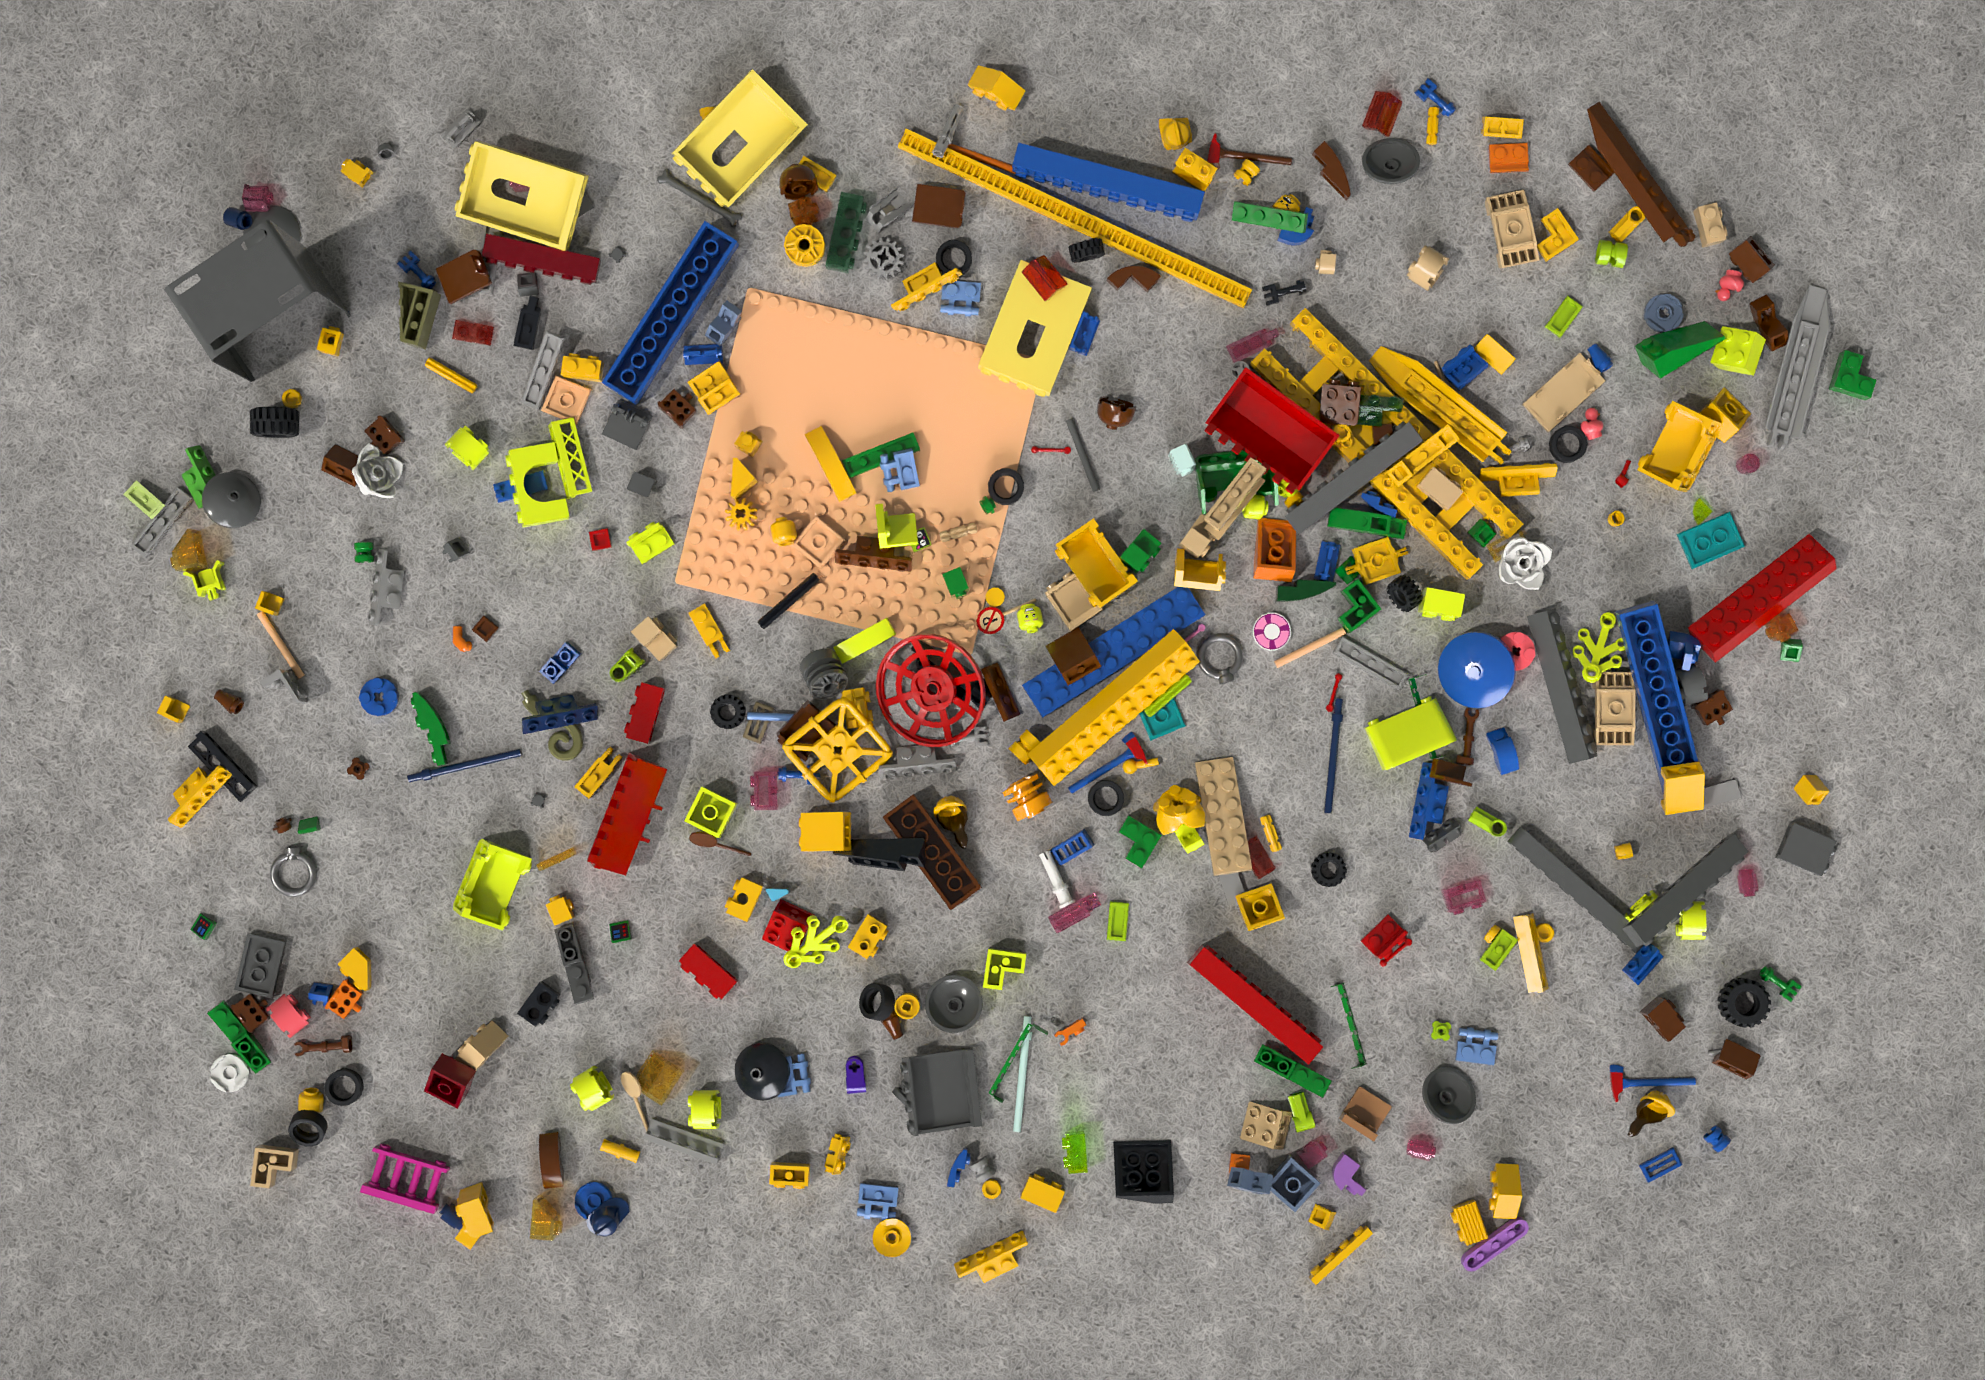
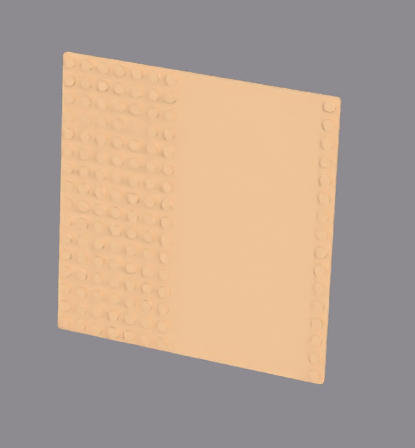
M748 288L727 369L740 395L717 409L675 582L680 585L774 607L808 576L815 573L820 581L786 611L864 630L888 618L896 632V635L893 637L905 639L917 634L941 635L955 641L971 655L978 632L976 618L984 607L1008 505H1001L994 501L996 508H994L995 513L986 515L979 501L983 500L984 496L990 498L988 482L995 471L1002 468H1010L1015 471L1018 469L1036 395L1034 390L1028 388L1023 390L1018 388L1016 383L1011 381L1005 383L999 380L998 376L993 374L988 376L981 373L978 365L986 347L984 344ZM1018 353V354H1019L1021 357H1023V358H1030V357H1032V356H1029V355H1025V354H1020V353ZM822 426L844 467L842 460L913 432L920 451L913 453L920 486L901 490L900 485L895 484V491L887 492V487L883 482V470L878 467L850 478L857 494L839 502L804 434ZM742 431H749L763 441L753 458L737 449L734 445ZM733 458H737L758 481L739 499L740 504L742 499L746 498V505L752 501L753 505L751 508H757V511L752 514L758 516V518H751L754 526L747 523L748 530H745L743 525H741V529L738 531L736 529L737 523L734 527H730L729 525L732 520L726 521L725 519L731 515L725 513L726 509L732 510L728 504L736 505L735 500L731 497ZM896 468L891 469L892 476H898ZM1010 476L999 477L995 483L996 493L1003 498L1011 497L1015 479ZM875 504H883V509L888 511V516L914 513L916 529L924 527L932 545L915 553L911 545L895 547L894 556L912 558V570L910 572L841 565L835 563V554L820 569L792 544L778 546L777 543H774L770 526L776 522V518L787 517V520H792L795 523L798 537L816 515L846 539L839 547V550L855 551L857 536L879 538ZM739 510L737 512V514L739 515L737 516V518H744L746 516L744 514L746 511L744 510L741 512ZM970 523L976 524L977 533H968L967 536L957 539L951 538L950 541L946 542L941 540L940 532L947 530L948 532L956 527L968 526L967 524ZM960 567L969 591L962 598H951L942 574ZM920 639L933 647L947 649L948 643L941 640ZM955 648L954 652L961 653L958 649Z

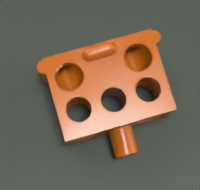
M345 979L327 1002L325 1009H330L343 1019L347 1017L352 1009L359 1013L362 1007L357 1004V1001L364 992L351 984L349 979ZM354 991L356 996H352L351 992ZM346 999L350 1000V1004L346 1003ZM340 1007H343L345 1009V1012H342L340 1010Z

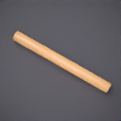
M263 611L258 613V618L297 678L300 679L305 676Z
M1342 627L1275 660L1274 663L1277 668L1345 635L1346 632Z

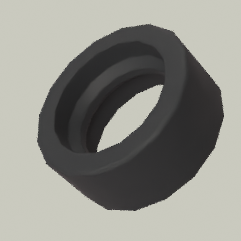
M959 240L944 242L936 253V263L943 274L951 271V269L944 265L943 255L950 248H958L965 255V263L959 268L962 275H965L972 264V253L969 247Z
M1564 426L1556 430L1549 441V450L1552 456L1563 463H1572L1580 459L1585 454L1588 446L1584 432L1574 426ZM1566 433L1575 435L1579 441L1578 451L1570 456L1563 455L1557 448L1558 438Z
M1002 468L991 475L988 482V492L996 503L1011 505L1021 498L1024 492V482L1017 471L1010 468ZM1010 476L1016 480L1017 491L1012 497L1003 498L996 493L995 483L999 477Z
M1102 780L1096 782L1090 788L1088 803L1095 813L1101 816H1111L1122 808L1124 793L1117 783L1111 780ZM1102 787H1110L1117 794V802L1110 809H1102L1095 802V794Z
M879 983L868 984L861 992L859 999V1008L865 1018L877 1021L888 1018L895 1005L893 990L889 986ZM880 992L881 1003L878 1010L874 1012V997Z
M345 1068L330 1074L326 1079L324 1088L329 1101L338 1106H347L360 1098L364 1086L361 1076L356 1071ZM340 1076H348L355 1083V1091L349 1098H339L333 1091L334 1081Z
M298 1111L293 1115L288 1128L289 1136L299 1145L305 1147L316 1146L324 1139L328 1128L327 1121L323 1115L316 1111ZM297 1124H311L314 1127H316L319 1132H304L298 1127Z

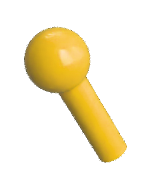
M1158 757L1147 759L1148 764L1146 765L1143 760L1127 759L1124 761L1122 768L1125 773L1133 774L1137 769L1159 765Z

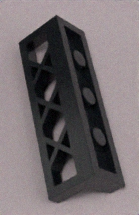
M200 731L195 735L197 738L188 748L211 772L216 768L209 763L210 755H214L220 762V766H224L233 775V781L227 780L223 785L239 802H242L257 785L206 731ZM201 742L207 748V753H199L194 746ZM236 783H240L247 790L241 796L236 792Z

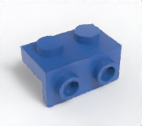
M1470 344L1462 348L1452 360H1448L1442 367L1445 378L1460 391L1488 367V363L1475 352L1474 347Z
M1643 945L1622 971L1634 983L1639 985L1664 956L1654 945Z

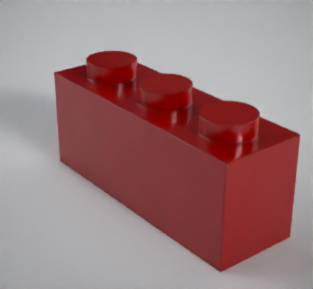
M641 682V685H637L634 695L637 697L636 703H632L629 715H632L630 723L627 722L624 729L626 738L650 744L665 688Z
M696 943L679 960L681 963L680 967L686 973L691 972L695 975L694 980L701 986L705 984L710 989L708 992L716 999L718 997L723 999L738 982L733 975Z

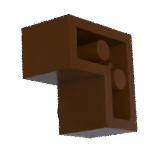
M1656 997L1640 1011L1667 1042H1670L1686 1028L1683 1024L1685 1020L1674 1010L1676 1006L1669 999Z

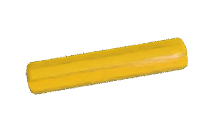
M432 358L427 359L425 363L427 368L470 393L476 391L478 385Z

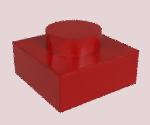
M608 528L589 532L592 551L612 548Z

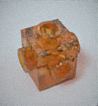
M802 197L797 201L788 203L791 220L795 226L802 224L812 225L819 221L817 216L820 213L819 207L816 202L813 203L810 197Z
M1790 613L1781 616L1778 614L1765 624V633L1768 638L1773 641L1780 640L1781 643L1790 639V635L1798 631Z

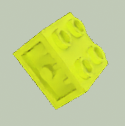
M875 504L880 548L918 544L914 513L888 516V511H884L883 504Z
M651 522L645 526L646 530L642 533L636 532L628 537L629 541L626 543L633 549L642 565L675 545L660 522Z

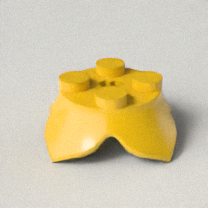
M1172 785L1153 805V810L1157 812L1156 821L1160 832L1163 835L1173 833L1182 824L1190 828L1204 827L1205 812L1200 804L1201 798L1189 789Z

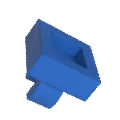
M314 982L309 991L308 1000H312L313 1005H316L317 1001H321L323 1006H325L332 994L333 985Z

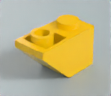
M354 947L338 963L341 967L339 970L346 977L350 976L354 980L353 984L359 990L367 991L371 988V959L358 947Z

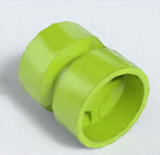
M1600 239L1597 246L1595 263L1605 266L1610 263L1612 267L1623 268L1627 258L1628 244L1621 242L1612 244L1609 240Z

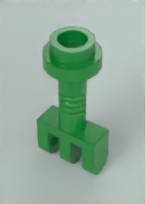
M1765 966L1759 973L1763 981L1770 980L1783 989L1779 995L1789 1002L1793 1001L1792 997L1788 996L1789 992L1794 996L1797 995V992L1792 989L1793 986L1799 990L1802 988L1801 985L1792 979H1789L1787 983L1774 974L1772 967Z

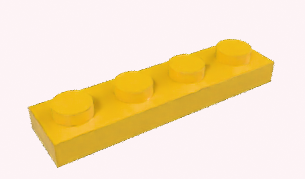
M1366 1225L1358 1227L1353 1232L1354 1236L1350 1240L1345 1239L1338 1246L1340 1249L1337 1252L1329 1253L1324 1258L1325 1262L1321 1266L1316 1265L1310 1271L1311 1275L1309 1278L1315 1285L1373 1234Z

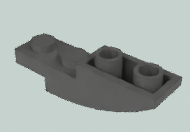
M570 924L554 929L574 1004L577 1005L594 1000L590 984L591 979L574 925Z

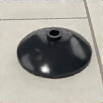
M761 1042L749 1045L737 1057L735 1063L737 1084L752 1099L760 1101L773 1099L785 1090L789 1082V1063L783 1052L772 1044ZM756 1070L759 1072V1077L755 1075Z

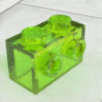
M1065 1132V1137L1062 1138V1149H1066L1067 1157H1063L1064 1169L1068 1168V1174L1088 1173L1085 1132Z

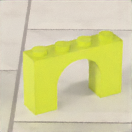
M555 442L508 450L505 461L507 467L511 468L512 474H509L510 485H514L515 488L513 501L515 505L518 504L519 512H516L518 523H522V528L569 519L566 498L539 502L532 499L524 488V477L528 471L535 467L556 464L558 462Z

